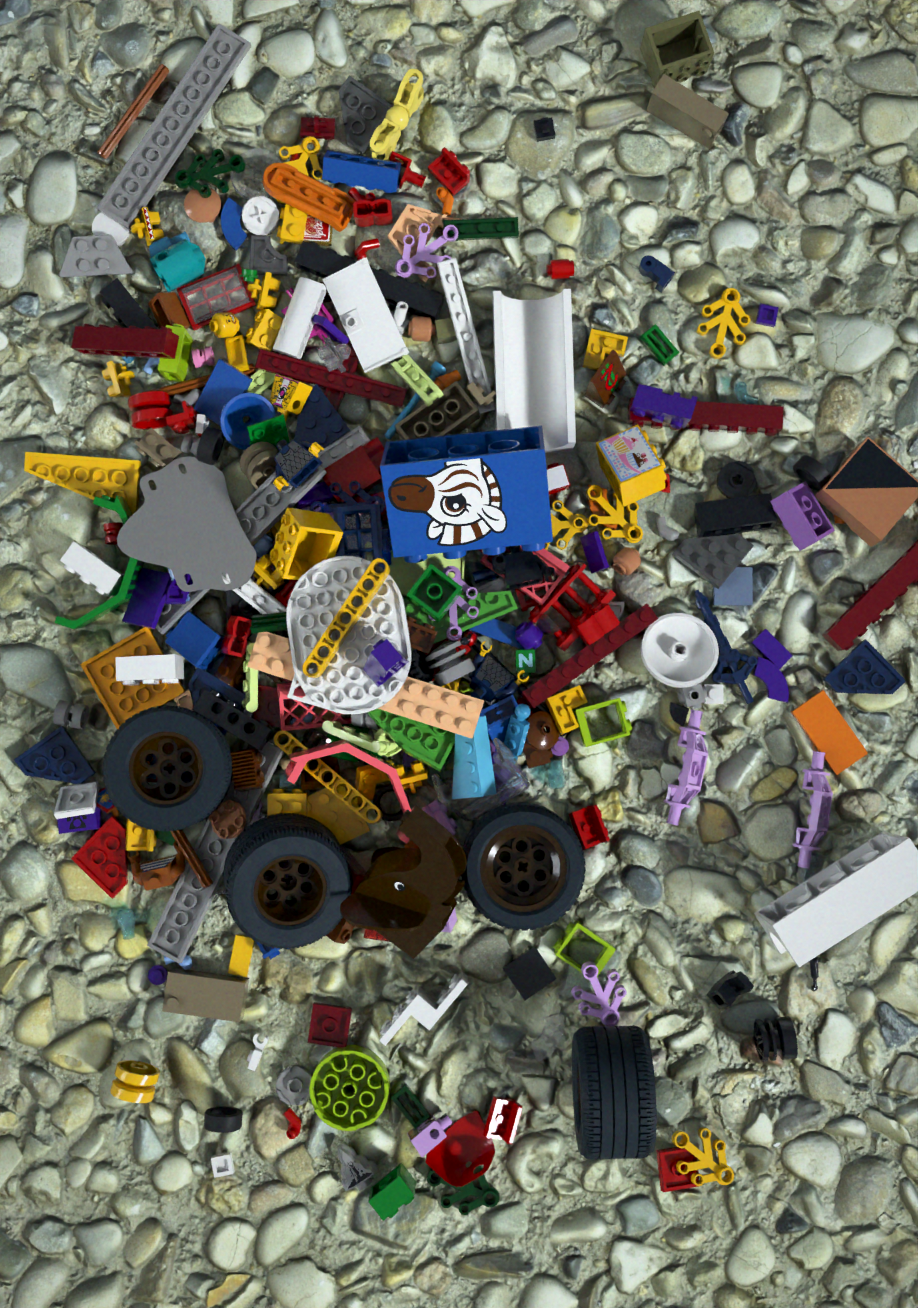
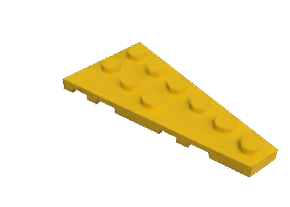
M25 452L24 471L94 500L95 496L101 498L102 495L115 499L116 495L125 498L132 514L138 510L141 461Z

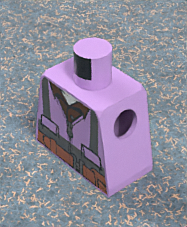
M446 1113L437 1120L431 1115L416 1129H411L407 1134L418 1153L423 1157L447 1137L444 1129L453 1122Z

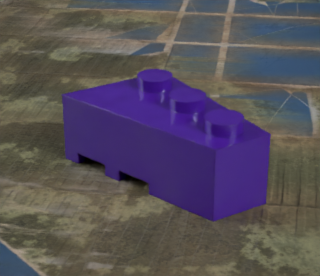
M639 384L630 411H633V414L636 416H648L655 422H666L673 428L681 429V427L685 428L691 420L698 397L692 396L691 399L682 398L678 392H674L671 395L663 392V389Z
M381 639L373 646L374 650L370 653L363 668L377 687L381 686L409 662L395 644L388 639L385 641Z

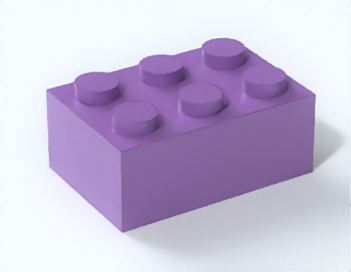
M806 481L770 501L773 505V510L779 515L784 528L789 532L794 545L798 547L799 551L835 531Z

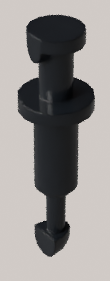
M817 956L808 961L810 962V972L813 978V986H811L813 992L818 990V962L821 961V958Z

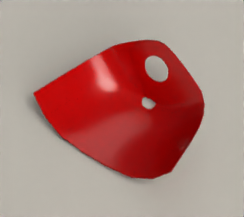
M478 1111L471 1112L457 1120L445 1131L447 1137L429 1151L426 1156L425 1163L442 1179L455 1187H462L483 1175L490 1167L495 1155L492 1138H486L483 1135L485 1124ZM467 1162H472L469 1167H466ZM484 1165L480 1172L473 1173L477 1166Z

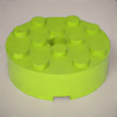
M359 1045L337 1047L323 1056L312 1075L309 1094L314 1111L324 1123L338 1130L355 1131L369 1126L376 1121L386 1106L390 1089L389 1074L381 1058L370 1049ZM352 1084L355 1090L348 1091L345 1086Z

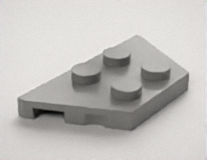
M112 235L81 236L72 238L59 276L65 278L134 274Z

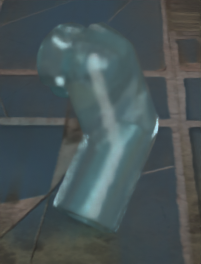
M738 382L734 388L738 401L744 404L756 405L758 398L748 395L745 382Z

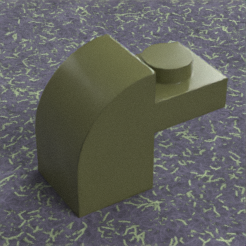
M449 308V318L435 320L438 344L457 340Z

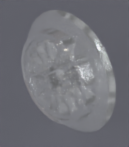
M255 148L243 152L241 156L246 164L245 170L249 173L231 171V182L234 189L247 200L259 196L272 198L264 189L263 175L269 165L272 163H282L281 160L273 152L266 149ZM256 173H258L259 175L261 174L262 178H261V179L256 178V177H255V174H256ZM259 185L262 186L263 190L259 191Z

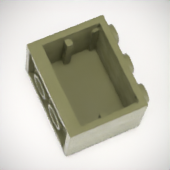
M700 11L645 28L640 46L654 88L663 74L679 83L693 76L700 77L708 71L714 55V50Z

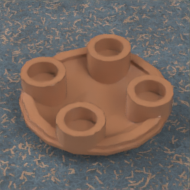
M210 188L211 196L208 198H202L200 193L194 189L186 195L184 209L187 216L193 221L212 223L216 220V216L221 209V200L218 193Z
M227 800L222 802L209 815V820L213 831L218 837L233 839L244 830L246 813L240 803Z

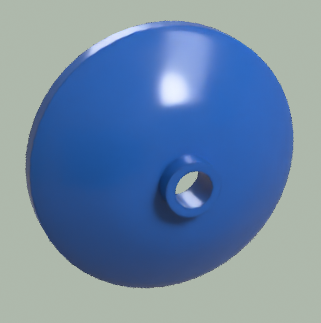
M245 392L237 394L227 401L221 411V431L229 443L239 449L246 450L250 447L247 426L275 417L276 411L265 397L257 393ZM245 416L249 417L247 422H243Z

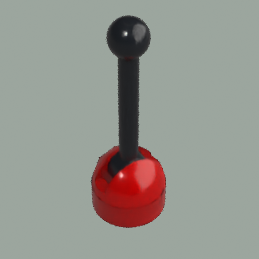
M466 631L460 640L461 644L473 646L478 640L477 634L474 631Z

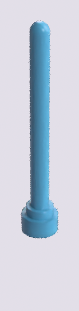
M435 361L430 367L431 370L428 377L434 382L435 378L444 375L447 370ZM416 393L385 433L386 439L393 437L396 433L394 425L407 417L421 398Z

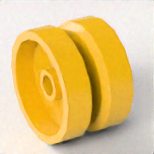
M119 1061L115 1070L117 1078L112 1081L110 1093L114 1097L127 1102H151L156 1090L153 1085L158 1082L160 1070L151 1064L141 1061Z

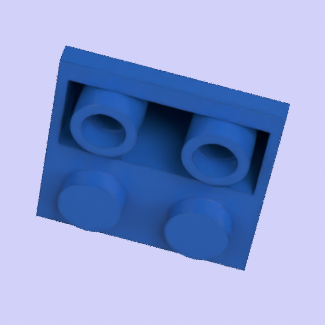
M513 695L481 710L480 716H486L488 734L494 746L504 742L510 717L515 714V708L518 706Z

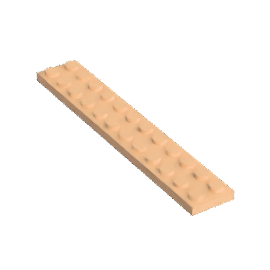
M259 632L247 667L292 681L295 672L292 664L289 639L269 632ZM407 676L399 692L378 709L473 739L484 700Z

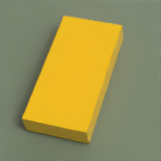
M243 335L225 338L228 363L241 372L249 370Z
M240 934L235 935L228 974L248 976L255 943L252 938Z

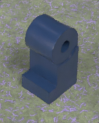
M650 255L644 256L639 265L640 274L656 282L655 289L660 293L663 292L675 274L674 271Z

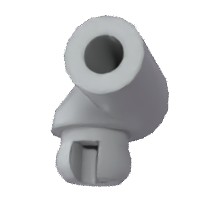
M195 388L186 396L175 394L173 402L182 405V401H186L189 405L193 406L197 403L201 391Z
M665 517L656 518L658 534L668 541L676 540L679 537V532L676 529L666 525Z

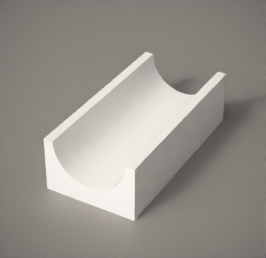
M563 289L561 293L553 297L539 300L512 299L504 296L501 291H493L496 430L542 425L545 453L572 452L576 443L571 289Z
M882 831L754 914L780 954L787 951L795 964L801 967L918 892V850L909 837Z

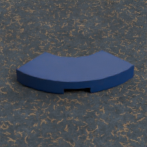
M228 198L221 213V227L227 242L237 251L248 236L241 227L243 208L231 198Z

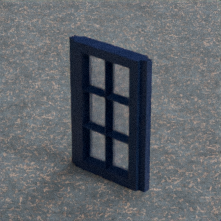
M380 504L333 508L334 520L343 531L336 551V557L355 556L371 562L377 558L384 559ZM378 564V566L384 569V564Z

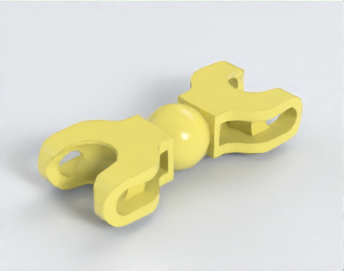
M409 69L402 79L397 96L393 102L394 106L387 111L382 124L375 129L370 139L372 158H376L378 154H385L383 160L389 161L391 152L395 151L401 136V130L407 127L411 115L418 109L424 97V89L422 87L423 75L421 71ZM413 76L418 78L416 84H410L409 79Z

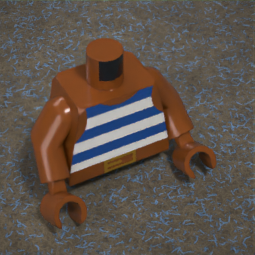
M175 841L173 846L178 854L139 864L141 857L138 851H136V855L133 857L128 852L127 857L132 865L134 882L141 886L144 885L147 891L172 885L185 871V856L177 842Z

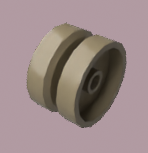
M269 442L252 444L241 456L240 469L255 489H258L276 471L275 466L277 463L274 458L279 451Z

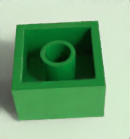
M430 564L406 595L410 602L439 623L460 596L463 587Z
M400 1163L371 1187L368 1202L383 1221L387 1217L392 1218L399 1211L398 1208L403 1204L405 1206L414 1199L416 1180L405 1166Z

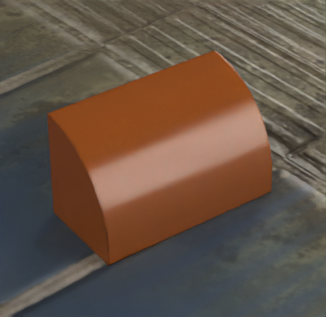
M175 292L157 293L148 303L159 327L180 324L185 329H188L191 326Z

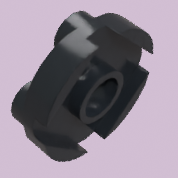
M743 461L726 464L717 476V488L727 498L748 496L756 486L753 468ZM739 476L741 484H733L732 477Z

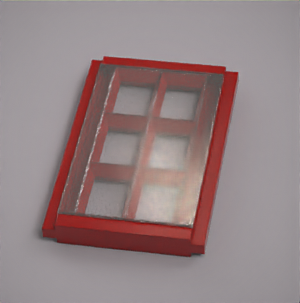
M240 264L177 288L194 331L209 325L215 313L231 312L232 314H237L256 306L255 300L251 298V291L247 289V281H243L244 277L240 276L242 275Z

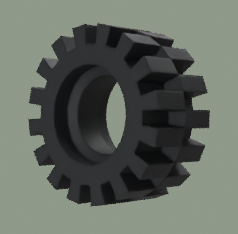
M414 650L411 655L408 677L429 683L434 679V671L429 669V663L431 662L425 661L424 658L427 655H423L422 651Z

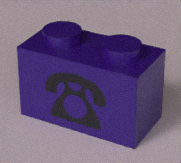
M98 807L91 814L57 819L59 834L94 830L103 826L101 809Z

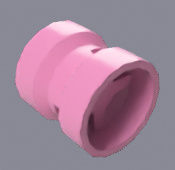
M211 346L205 347L202 350L198 348L192 349L195 368H201L203 365H215Z

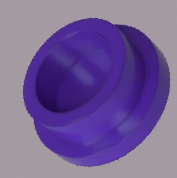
M155 965L149 970L148 979L154 985L163 984L167 979L168 972L164 966Z

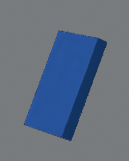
M219 359L194 409L220 426V415L224 405L235 395L247 392L253 379L223 359Z

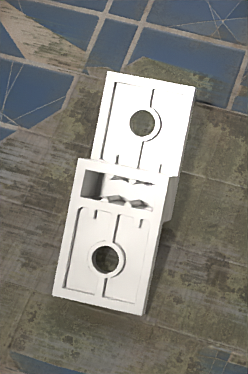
M463 972L459 975L455 974L449 981L448 989H443L436 997L437 1001L420 987L416 991L412 989L406 997L405 1004H400L393 1012L392 1020L387 1019L382 1025L379 1032L381 1034L379 1041L386 1046L411 1015L430 1030L468 985V976Z

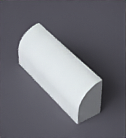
M303 277L299 278L272 348L273 351L301 360L315 324L312 322V318L315 314L318 315L327 292L324 284Z

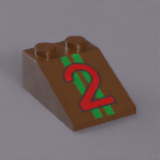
M615 350L610 352L591 378L584 395L602 409L606 404L609 406L616 397L613 395L617 389L620 391L627 382L624 380L627 373Z

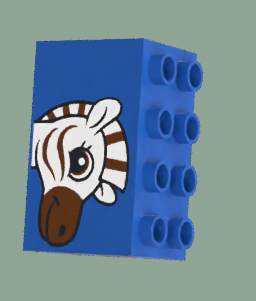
M542 425L386 442L380 469L394 558L404 557L405 562L418 563L426 560L427 554L443 553V557L446 559H458L464 557L467 554V550L482 549V553L485 555H498L505 552L506 547L521 545L524 551H538L545 548V543L553 542Z

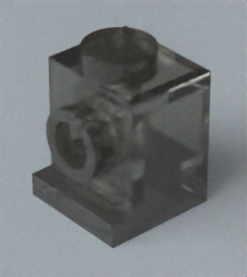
M310 728L303 735L301 743L310 749L317 747L321 739L323 741L319 746L330 743L331 739L316 729Z

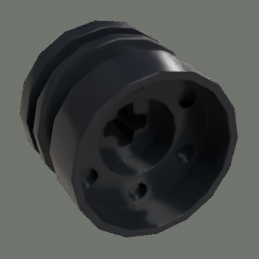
M789 1016L776 1017L774 1019V1027L769 1018H765L764 1022L761 1019L754 1020L753 1038L761 1062H767L768 1059L775 1061L777 1051L782 1060L797 1058V1037L793 1022Z

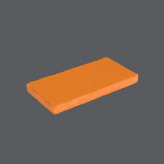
M821 690L791 711L819 752L825 753L824 760L835 775H838L868 754L824 690Z

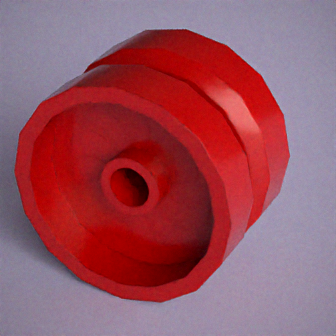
M148 391L129 397V410L134 412L130 416L132 427L148 430L150 428L157 429L168 426L166 417L173 415V411L168 409L172 405L170 394L164 391Z

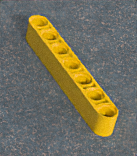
M374 559L304 662L302 670L306 676L318 678L323 674L390 573V567L384 559ZM378 564L385 565V570L382 573L375 572ZM372 580L374 582L373 588L365 590V582ZM356 597H361L363 600L362 605L359 607H354L353 605ZM344 614L351 615V621L347 624L342 622ZM338 630L340 637L338 640L333 641L331 633ZM323 647L329 649V654L326 657L320 656V650ZM315 663L318 670L315 674H310L309 666Z
M279 731L274 736L275 744L288 756L295 753V750L298 748L308 749L287 731ZM283 736H288L289 738L286 745L280 744V739ZM320 758L309 760L305 764L304 769L366 822L375 825L381 821V810ZM317 760L318 767L315 770H310V762ZM332 773V781L324 782V775ZM341 785H346L348 787V791L345 795H340L338 793V789ZM362 798L363 804L355 808L353 806L354 799ZM371 810H376L378 813L375 820L368 819V813Z

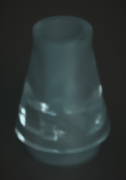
M552 760L550 762L547 784H549L551 789H562L566 783L562 761Z
M133 909L118 911L116 919L123 939L134 938L136 914L133 913Z

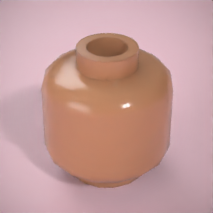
M414 316L412 321L408 323V336H411L413 341L429 342L431 335H435V324H432L430 317Z
M629 547L622 548L613 557L614 570L620 575H631L641 564L638 550Z

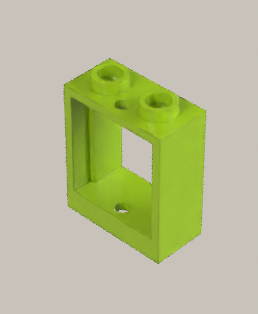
M180 324L166 325L167 328L172 329L174 334L179 336L175 359L160 358L158 371L168 381L182 382L186 380L193 339L184 326Z
M616 698L574 710L575 717L580 726L579 731L584 747L630 735L632 726L630 720H626L624 712H627L624 701ZM615 704L622 732L592 740L584 712Z
M579 921L570 922L565 929L566 934L563 939L559 938L554 945L555 955L582 973V965L562 952L579 928L604 946L593 962L598 968L599 975L616 948Z

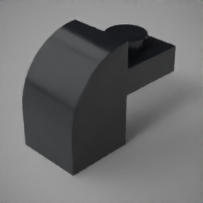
M733 970L717 981L707 993V996L720 1010L731 1006L739 995L750 992L754 985L741 971L736 973Z

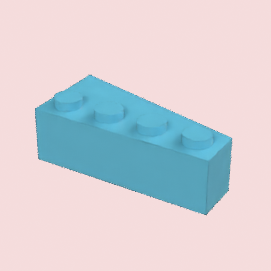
M486 716L479 717L473 739L455 733L452 799L497 794Z

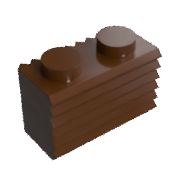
M249 748L231 752L234 790L244 792L263 788L262 783H264L265 777L260 768L262 755L259 750Z

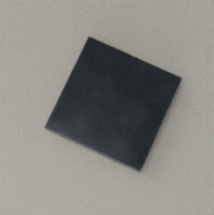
M535 945L503 967V970L524 1001L557 979Z

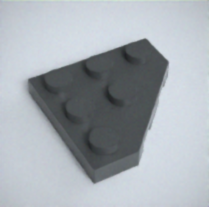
M349 75L339 89L347 145L363 155L370 146V139L375 129L382 124L387 111L393 106Z
M739 534L687 538L673 552V556L719 589L754 545Z

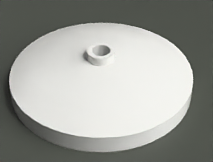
M670 613L659 617V619L648 626L641 641V657L646 669L658 681L672 687L685 688L701 683L711 674L718 661L719 648L713 631L702 620L689 614Z

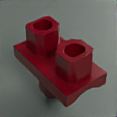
M315 115L314 118L301 117L300 137L306 138L311 136L316 139H335V118H319V115Z

